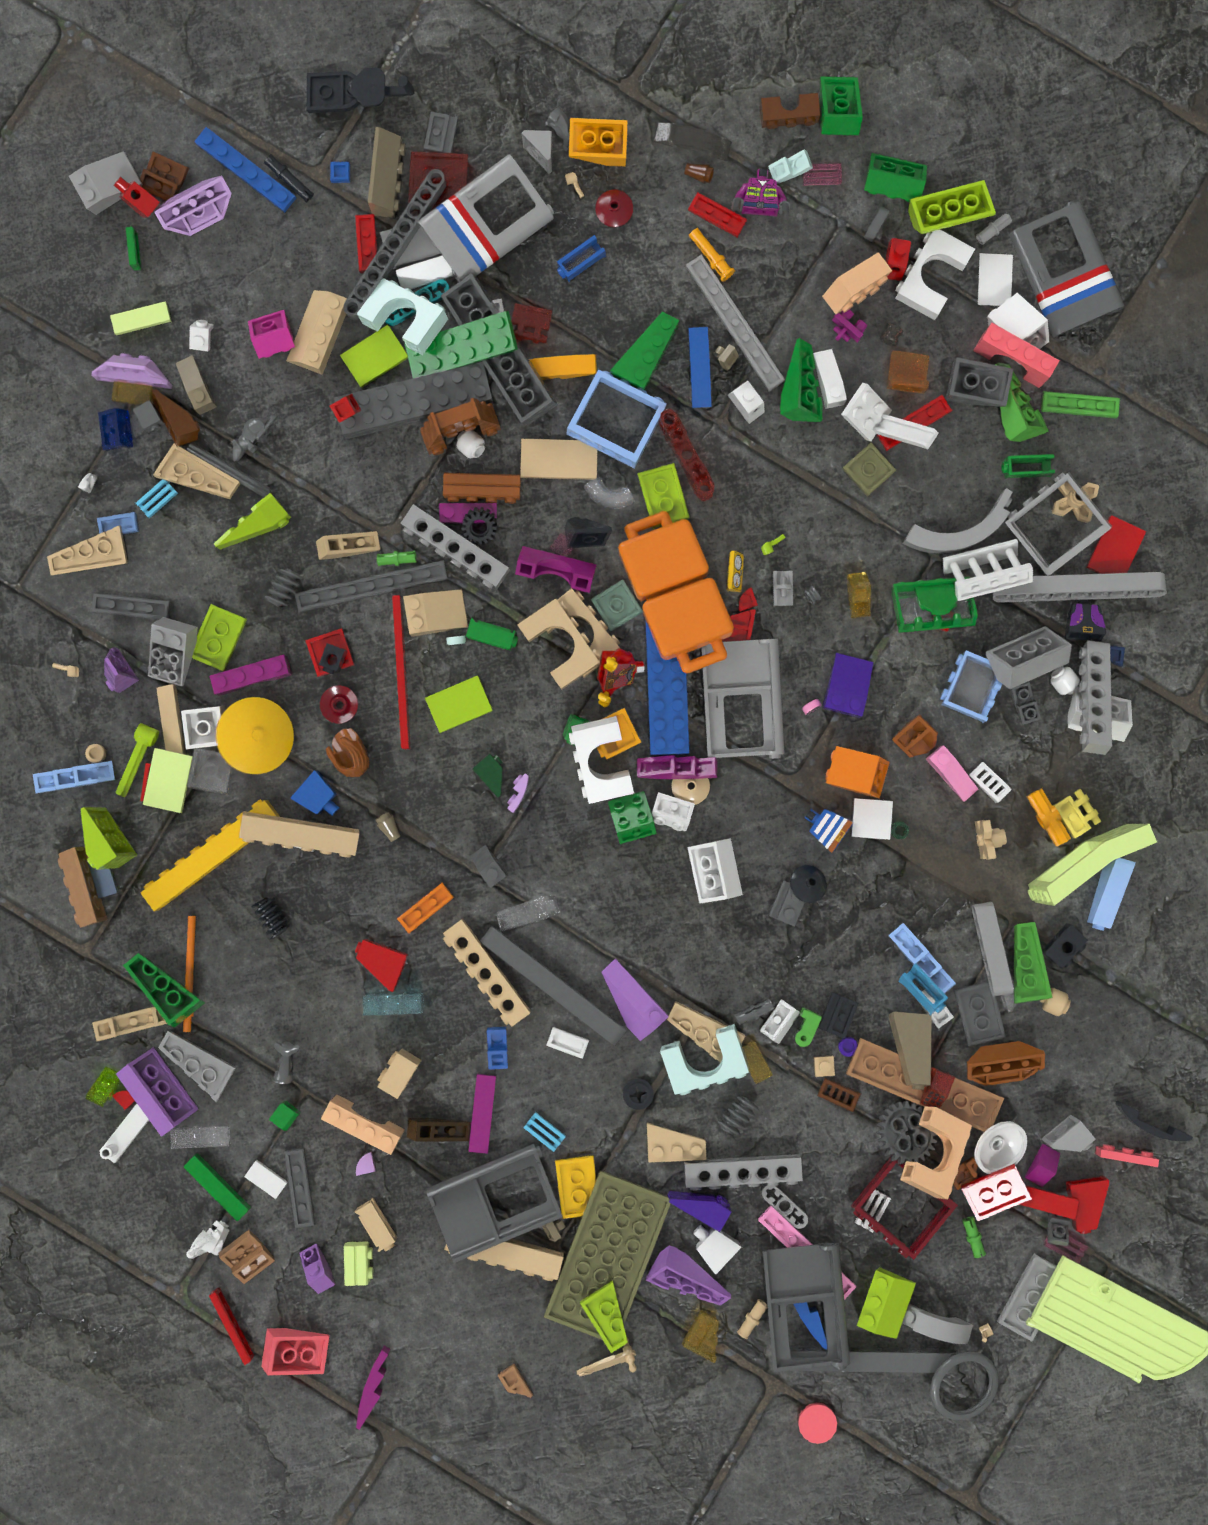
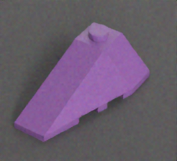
M112 647L104 659V676L107 679L106 684L109 689L121 693L139 681L120 650Z
M616 958L601 971L627 1028L640 1041L669 1017L665 1010Z
M670 1245L659 1253L646 1276L647 1281L663 1289L669 1290V1287L679 1289L680 1294L686 1295V1293L696 1294L698 1299L717 1305H722L731 1299V1294L686 1253Z

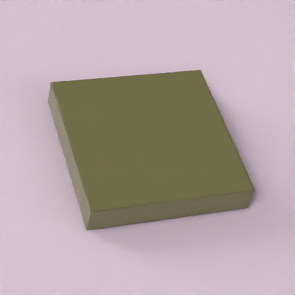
M872 443L868 444L842 468L867 497L896 472V469Z

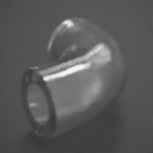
M596 478L584 485L586 492L593 501L605 508L619 509L635 503L627 486L618 490H612L605 486L601 478Z

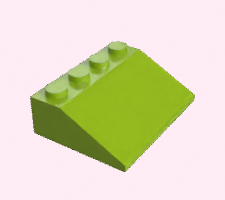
M81 808L85 851L89 857L87 861L92 868L97 870L119 868L137 856L107 808Z

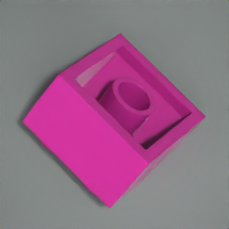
M284 310L248 321L250 338L258 358H267L275 353L286 352L295 347L293 335Z

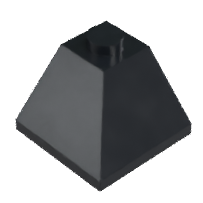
M580 517L568 519L564 527L567 548L605 546L612 532V527L587 518L580 519Z

